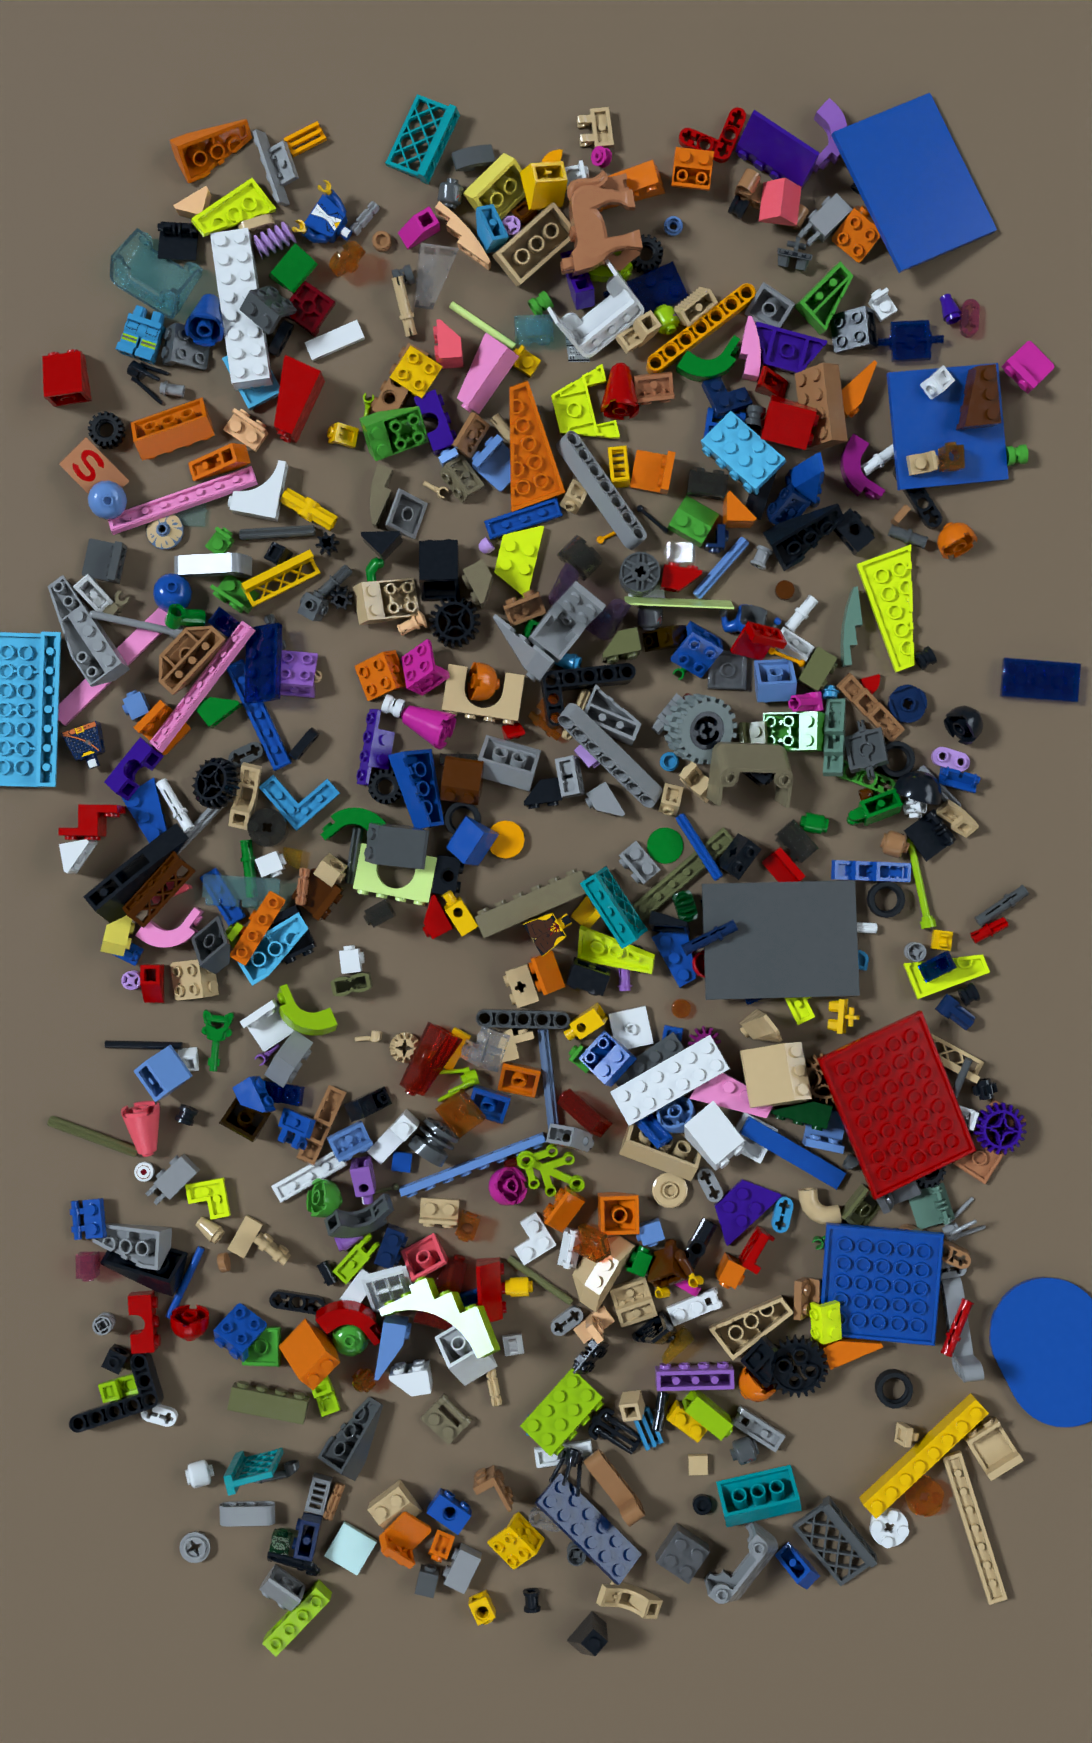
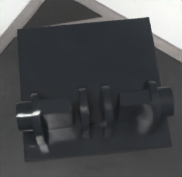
M164 221L158 223L160 234L157 258L196 261L199 231L193 223Z
M932 809L904 830L926 862L947 846L952 845L956 840L941 817L937 816L935 809Z
M592 1338L588 1343L589 1347H585L589 1354L582 1350V1354H579L574 1360L573 1367L575 1370L573 1373L589 1374L594 1369V1363L598 1358L602 1359L606 1355L609 1344L602 1342L597 1344Z

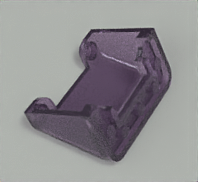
M568 563L560 571L548 596L551 606L579 579L578 571ZM621 599L612 600L607 608L605 607L585 629L602 640L611 639L628 615L631 605Z

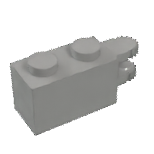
M837 193L832 198L828 196L821 204L823 207L819 211L815 209L809 215L808 224L799 232L798 236L800 238L804 237L809 231L814 234L806 243L809 247L817 239L823 243L853 210Z
M185 1154L181 1157L176 1155L169 1162L171 1166L167 1170L163 1168L155 1176L157 1180L145 1193L147 1196L152 1195L157 1188L162 1192L154 1201L156 1205L165 1197L170 1200L200 1171Z

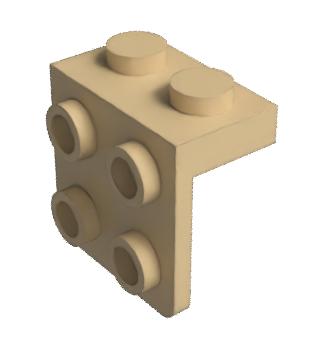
M198 959L171 963L175 1000L219 995L216 974L200 967Z

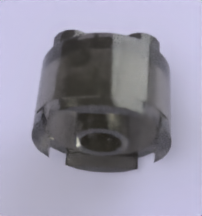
M576 535L561 549L557 556L562 562L568 564L567 569L573 575L577 574L582 581H585L601 565L602 558L592 546L589 547L585 544L586 541Z
M270 808L260 809L249 819L247 824L248 833L256 844L264 847H276L286 840L289 832V822L280 811ZM266 824H269V825L272 824V826H271V830H272V831H271V832H270V831H265V829H266V826H265V825H266Z

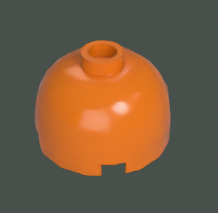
M950 522L939 533L937 545L943 558L949 559L948 556L953 554L955 558L972 549V543L974 540L977 542V536L967 524Z
M473 662L469 671L471 682L467 683L468 698L474 701H484L491 698L495 690L499 689L500 679L497 678L495 670L490 665Z
M746 1366L738 1376L740 1393L745 1399L762 1402L769 1399L776 1392L773 1384L766 1389Z

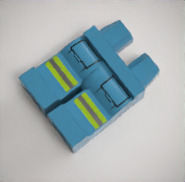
M136 305L133 314H128L122 337L115 349L120 354L155 365L166 329L163 326L165 316L160 312L153 311L151 320L146 319L148 310Z

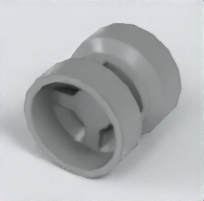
M910 942L904 948V955L908 960L919 962L926 957V948L921 943Z
M110 1312L101 1313L92 1323L93 1331L98 1335L109 1333L116 1324L115 1316Z

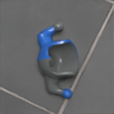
M739 605L736 618L731 621L727 618L728 612L726 609L719 611L722 628L727 633H741L748 621L768 626L766 624L768 611L758 606ZM775 618L774 623L770 627L776 628L781 624V619Z

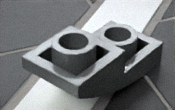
M491 144L472 146L454 151L451 154L456 172L474 171L476 166H491L496 161Z

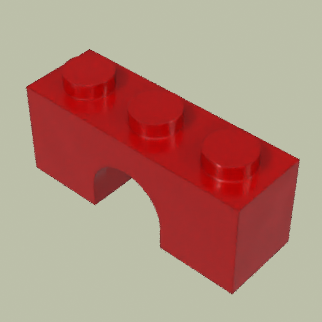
M154 1290L131 1292L127 1296L129 1315H138L145 1322L144 1329L134 1330L130 1334L131 1354L153 1353L161 1345L160 1334H157V1327H159L160 1323L159 1315H156L158 1297L155 1296Z

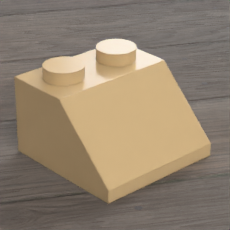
M401 1480L369 1502L367 1509L378 1525L385 1530L403 1512H408L415 1517L423 1512V1509Z

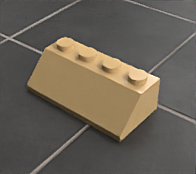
M635 1123L630 1126L628 1125L619 1152L622 1156L689 1181L693 1179L698 1170L701 1159L700 1153L688 1142L684 1132L678 1134L670 1133L673 1137L672 1141L657 1149Z

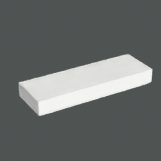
M355 320L304 343L314 362L360 342L365 337L358 321Z
M591 1439L563 1444L565 1447L563 1451H567V1447L580 1450L582 1452L581 1456L584 1459L593 1453ZM540 1446L534 1447L536 1467L556 1466L562 1457L563 1451L558 1456L554 1454L550 1457Z

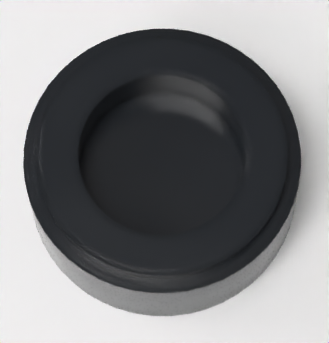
M698 1494L694 1497L692 1501L694 1511L699 1515L708 1514L712 1509L711 1499L705 1494Z

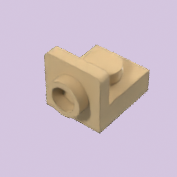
M935 450L906 456L909 476L938 470L939 458Z
M572 479L560 503V507L573 514H577L587 495L580 482Z
M665 783L658 811L665 815L676 816L684 787Z

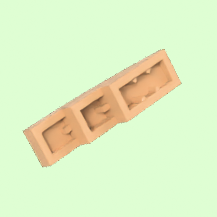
M439 201L435 206V212L447 222V232L458 239V249L487 270H490L491 261L480 242L461 219Z

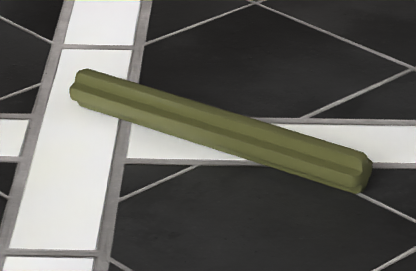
M50 1116L47 1125L132 1157L138 1155L135 1146L55 1116Z

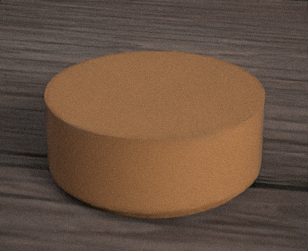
M378 231L373 235L372 243L377 251L386 252L390 249L392 241L387 232Z
M227 1252L220 1253L217 1256L218 1268L222 1273L231 1270L230 1257Z

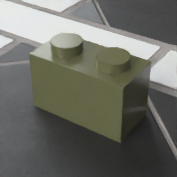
M816 647L797 678V683L813 692H818L819 689L823 690L828 682L826 680L829 673L832 674L838 665L835 663L837 657L820 647Z

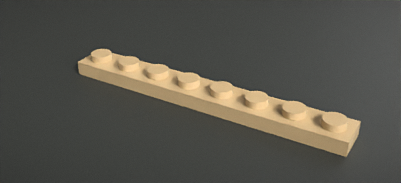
M958 1450L945 1454L942 1457L987 1602L991 1605L1007 1600L962 1453Z

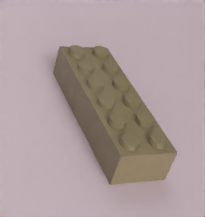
M575 868L566 872V877L559 879V876L548 880L549 884L544 887L539 884L530 888L531 892L524 895L523 892L512 896L514 900L506 902L505 899L495 903L496 908L489 910L486 907L477 911L478 916H475V920L483 938L586 894L580 885L585 880L582 870L577 872Z

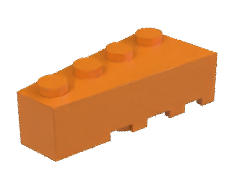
M653 160L608 175V177L626 173V184L629 190H633L634 201L665 194L660 171ZM607 205L599 209L598 211L602 212L605 209L617 207L619 205Z

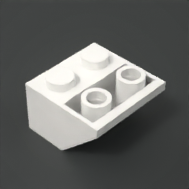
M417 1359L410 1364H406V1362L395 1363L391 1367L389 1380L410 1396L431 1394L433 1379L430 1360Z

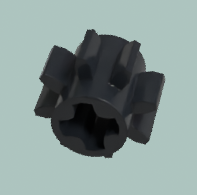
M324 532L323 537L317 536L319 543L315 546L322 548L320 550L321 555L326 552L331 557L333 551L338 553L336 545H339L340 542L334 541L336 537L334 533L328 536L327 532ZM324 542H330L332 546L325 547Z
M337 585L336 591L332 590L330 593L333 596L330 603H334L336 609L340 607L346 610L348 604H353L354 600L351 597L354 592H350L347 585L345 587Z
M990 1078L979 1079L976 1086H972L974 1095L979 1096L980 1100L994 1098L993 1093L998 1092L996 1083L991 1082Z

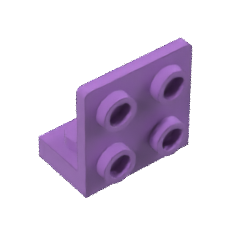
M280 650L274 682L276 695L315 698L314 680L318 654Z

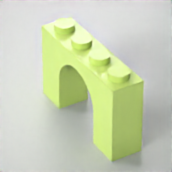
M361 843L353 889H358L357 893L368 895L369 892H374L376 897L387 899L388 895L395 896V900L401 902L411 899L414 900L413 904L425 906V902H430L437 857L426 855L425 868L415 869L414 877L408 885L402 888H391L381 880L378 873L379 865L365 861L364 852L367 844Z

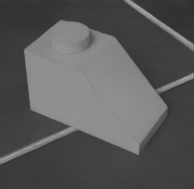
M606 782L585 794L587 798L584 800L590 809L594 808L595 811L619 817L625 815Z

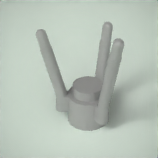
M971 1197L967 1202H965L954 1213L955 1219L970 1205V1203L974 1200L973 1197ZM953 1219L951 1223L946 1224L941 1229L948 1240L951 1241L983 1230L986 1226L982 1225L961 1232L977 1223V1220L958 1227L956 1222L952 1224L955 1220Z

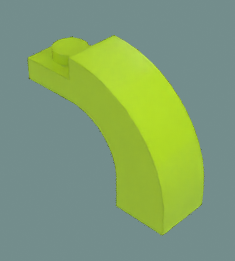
M288 985L280 986L277 998L282 1006H280L278 1013L290 1028L299 1033L312 1036L336 1031L338 1024L331 1008L315 1013L306 1012L296 1005Z

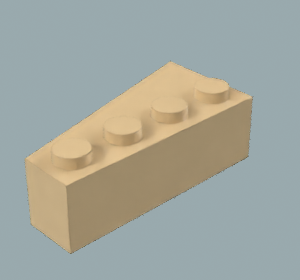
M779 1295L709 1326V1330L729 1357L734 1360L794 1312L782 1295Z

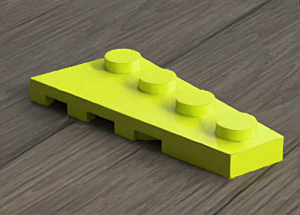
M250 178L194 216L191 222L201 235L205 237L210 235V233H216L236 226L244 220L276 212V207L255 180Z
M583 925L580 926L577 958L611 967L648 974L653 973L655 954L633 945H628L622 949L615 938Z
M983 954L903 963L917 1000L990 973Z

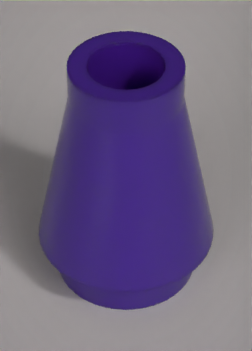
M951 294L941 296L943 321L951 325L961 320L962 312L952 299Z

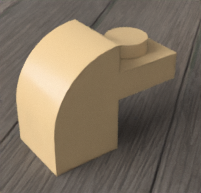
M650 310L637 318L631 327L618 334L615 339L627 354L637 347L640 348L652 339L662 325Z
M691 761L680 773V781L698 798L707 803L709 801L706 798L709 778Z
M513 1028L505 1030L501 1034L497 1045L500 1062L519 1059L520 1056L516 1043L534 1039L533 1030L529 1031L528 1028L517 1030V1034H514Z

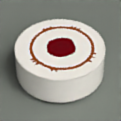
M147 1161L139 1163L134 1170L135 1177L143 1182L150 1180L155 1173L154 1166Z

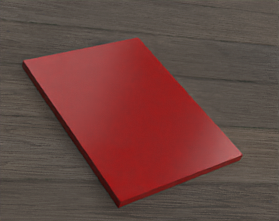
M919 1010L817 1058L873 1199L876 1200L977 1151L922 1011Z

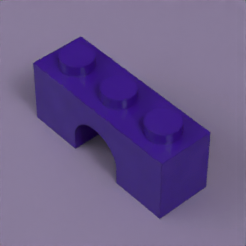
M436 390L426 392L422 399L415 396L414 401L416 406L420 407L422 418L431 417L438 421V427L434 431L427 433L434 456L447 448L453 449L454 446L452 444L457 436L454 430L450 431L448 424L451 423L448 412H443L442 406L445 404L441 394L437 395Z
M140 737L104 783L117 795L128 801L140 787L135 781L137 771L142 767H147L152 771L164 756L150 743Z

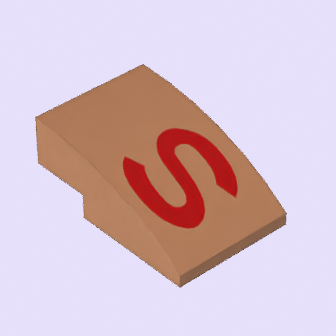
M87 437L59 463L88 494L93 485L100 481H113L122 488L129 482Z

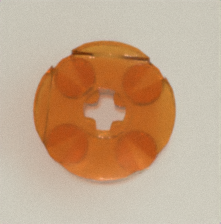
M357 241L346 243L342 246L344 250L340 254L337 251L332 256L329 267L337 277H341L347 272L353 273L358 269L359 265L357 263L365 255L366 251Z
M927 1475L919 1478L905 1492L906 1504L916 1515L930 1517L938 1513L942 1508L943 1489L936 1480ZM923 1492L929 1493L926 1501L924 1499L920 1500L921 1493Z

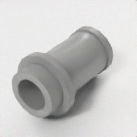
M168 381L161 382L160 394H163V396L184 397L185 385L170 384Z

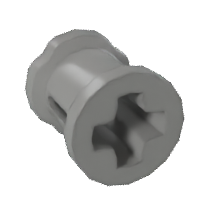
M758 545L756 548L757 553L754 559L750 561V564L758 569L765 570L767 560L773 554V551Z

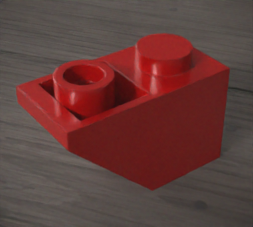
M668 562V565L664 564L660 590L679 593L700 578L702 570H698V567L693 565H687L686 568L679 567L680 564Z
M164 964L140 965V986L144 1003H164Z

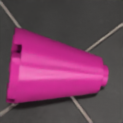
M412 705L407 708L405 707L401 713L402 722L439 750L447 745L444 741L447 737L451 738L455 729L456 718L454 716L456 715L453 713Z

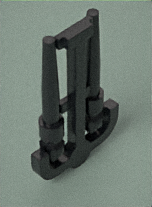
M604 1407L598 1414L592 1416V1423L588 1428L591 1438L596 1440L600 1434L601 1438L607 1439L630 1454L636 1450L641 1442L640 1436L618 1421L619 1419L614 1416L612 1417L611 1415L615 1413L614 1410ZM602 1415L606 1421L609 1420V1423H611L614 1426L616 1425L615 1429L602 1421ZM597 1425H601L602 1427L610 1431L611 1435H609V1433L605 1430L602 1431L601 1428ZM621 1428L625 1432L637 1438V1440L633 1442L632 1440L618 1432V1430ZM616 1435L617 1437L631 1445V1449H629L621 1442L616 1440L614 1436Z
M269 1551L267 1553V1560L270 1562L273 1561L297 1568L299 1571L306 1570V1575L310 1576L320 1574L321 1569L311 1561L296 1559L292 1556Z

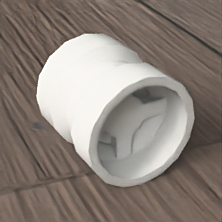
M387 694L383 701L381 712L391 713L394 717L400 718L405 700L395 699L392 695Z

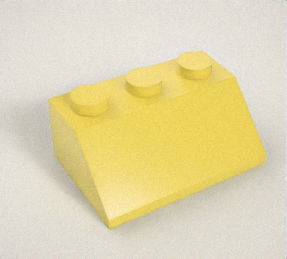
M503 153L463 194L475 211L477 207L494 204L502 220L525 197L520 176L522 169L515 158Z

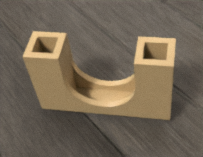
M448 664L450 678L446 680L442 711L453 713L456 715L454 717H457V714H464V718L476 719V716L484 717L483 721L495 722V719L503 720V724L514 725V722L519 721L525 675L506 673L500 700L491 707L480 708L473 705L466 697L465 688L468 667Z

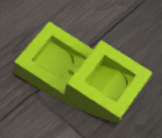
M133 1373L98 1384L103 1403L119 1400L122 1397L138 1393Z
M327 1376L312 1390L322 1417L341 1410L330 1378Z

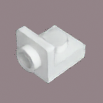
M880 288L873 292L868 302L880 322L897 312L896 306L888 296V288L884 290Z
M943 365L923 381L920 386L928 397L933 399L944 392L955 379Z

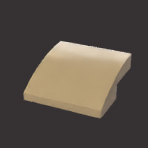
M639 1277L612 1286L610 1289L621 1328L658 1316L645 1277Z

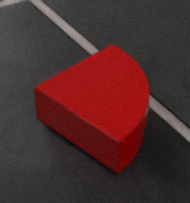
M880 674L860 679L861 685L873 694L879 687Z

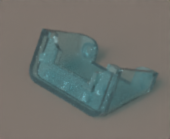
M137 228L111 255L110 279L123 291L157 312L162 313L165 317L173 319L179 313L201 278L203 268L193 262H187L182 267L170 259H158V251L153 249L151 236Z

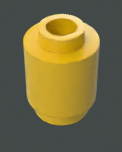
M511 1277L510 1280H505L506 1295L526 1297L529 1296V1292H533V1281H529V1277Z

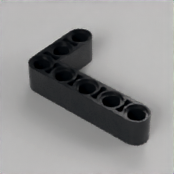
M630 663L546 672L541 681L547 726L553 730L561 727L559 723L551 721V716L556 715L559 717L564 710L562 691L594 688L595 684L599 687L629 684L636 674L635 667ZM622 670L629 671L631 676L624 677ZM609 672L612 679H605L603 673ZM590 674L593 677V681H586L584 675ZM571 676L574 679V683H567L565 677ZM552 678L555 681V685H548L545 680ZM555 697L558 703L551 704L548 698Z
M138 1353L130 1359V1366L138 1390L137 1394L78 1413L70 1419V1429L76 1433L83 1432L152 1409L161 1404L164 1396L152 1355L150 1353ZM139 1356L144 1359V1365L139 1364ZM144 1375L150 1378L149 1384L145 1383ZM150 1394H153L155 1396V1403L150 1401ZM132 1400H135L137 1402V1409L132 1407ZM114 1406L119 1408V1415L114 1413ZM96 1412L101 1414V1421L96 1418ZM78 1418L83 1420V1426L78 1424Z

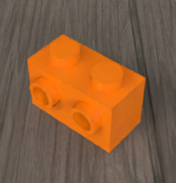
M725 1252L715 1270V1274L721 1286L730 1289V1287L736 1289L737 1285L740 1286L744 1281L746 1268L741 1265L738 1258Z

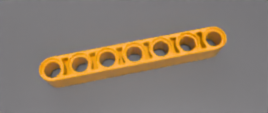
M749 283L741 285L692 325L685 328L651 354L646 364L647 372L649 374L662 373L683 357L687 350L691 351L748 307L756 293L754 286ZM748 292L751 297L744 298L741 293ZM732 303L735 305L736 308L734 310H730L727 308L726 304ZM718 315L721 320L713 321L711 316ZM696 327H703L705 332L698 333ZM687 338L690 340V344L684 345L680 340ZM673 350L675 355L670 357L665 352ZM656 361L660 364V367L653 368L650 363Z

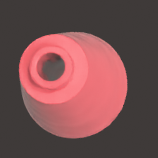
M155 1101L133 1103L134 1107L128 1109L127 1105L121 1109L122 1118L137 1153L143 1157L151 1156L157 1150L160 1104L157 1103L155 1105Z

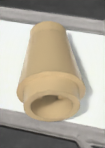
M203 1216L195 1225L209 1242L215 1244L225 1233L222 1226Z

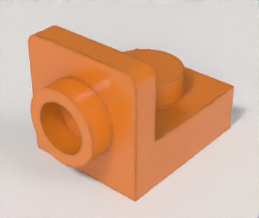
M437 1529L428 1551L431 1559L439 1563L442 1560L446 1561L455 1536Z

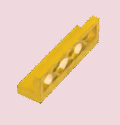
M309 549L241 583V588L252 608L320 575L321 572L313 559L314 555ZM310 563L314 572L310 574L302 573V566ZM289 572L297 574L296 581L292 583L284 581L285 575ZM271 581L279 582V589L276 591L268 590V583ZM255 589L263 591L262 597L253 601L249 592Z

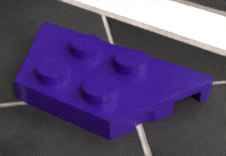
M760 322L755 323L760 340L763 366L795 374L805 370L827 344V340Z
M741 1179L719 1202L714 1204L726 1245L729 1246L782 1195L779 1192Z

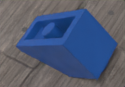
M789 1542L775 1554L794 1581L806 1590L820 1577L810 1562Z

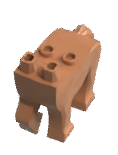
M602 170L593 178L575 179L568 185L567 196L570 201L569 218L571 224L569 238L570 242H574L575 249L571 252L570 257L561 259L560 268L562 275L572 273L574 277L591 272L600 266L608 267L605 262L607 259L618 272H621L632 260L640 255V251L643 248L640 229L620 236L607 237L605 222L598 211L607 205H619L629 211L635 210L633 190H629V187H627L626 173L608 177L607 173ZM622 251V253L619 256L613 254L615 252Z

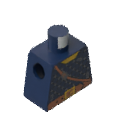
M93 721L61 733L76 761L86 760L89 769L100 766L97 756L105 753L100 722Z

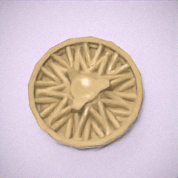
M662 1173L652 1184L654 1199L665 1208L679 1206L687 1196L688 1188L686 1181L673 1174Z

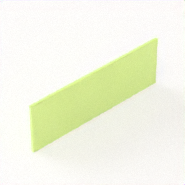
M624 596L625 605L734 609L732 602L729 600Z

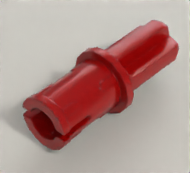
M1002 917L990 924L986 923L984 927L971 932L970 936L974 943L977 944L990 936L994 937L993 934L1007 928L1009 925L1007 920Z

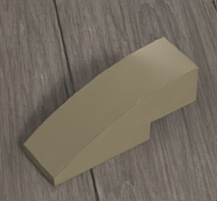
M379 463L373 476L370 492L371 519L373 526L377 529L393 495L392 490L387 487L394 474L392 469Z

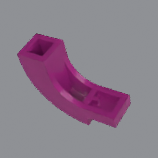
M853 433L841 455L840 469L842 478L850 491L856 496H859L864 491L868 498L879 500L885 489L866 478L860 465L861 457L869 443Z

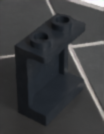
M298 905L279 912L268 930L298 912L305 922ZM309 929L280 963L285 962L287 965L297 960L295 956L300 954L306 956L314 952L313 948L317 947Z

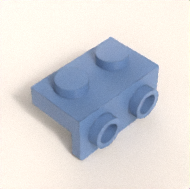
M361 1120L326 1137L338 1162H346L352 1159L353 1155L364 1153L374 1145Z

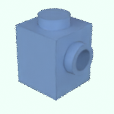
M134 690L126 694L127 697L122 699L124 702L122 707L127 716L130 715L131 719L135 722L141 720L151 710L143 692Z
M659 1218L639 1223L640 1234H636L638 1242L642 1241L643 1246L652 1247L657 1245L658 1241L665 1239Z

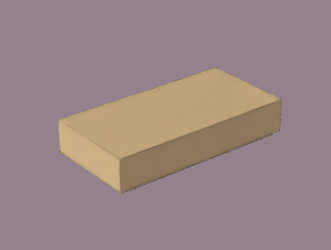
M246 1215L227 1250L245 1258L263 1223Z

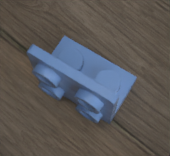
M832 1110L828 1128H823V1131L812 1129V1125L806 1124L802 1140L805 1146L843 1154L845 1146L842 1144L845 1127L838 1111Z

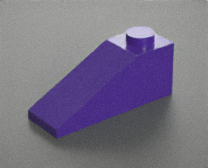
M573 250L560 253L561 259L570 257ZM572 273L565 274L576 310L595 306L594 287L589 274L585 273L574 277Z

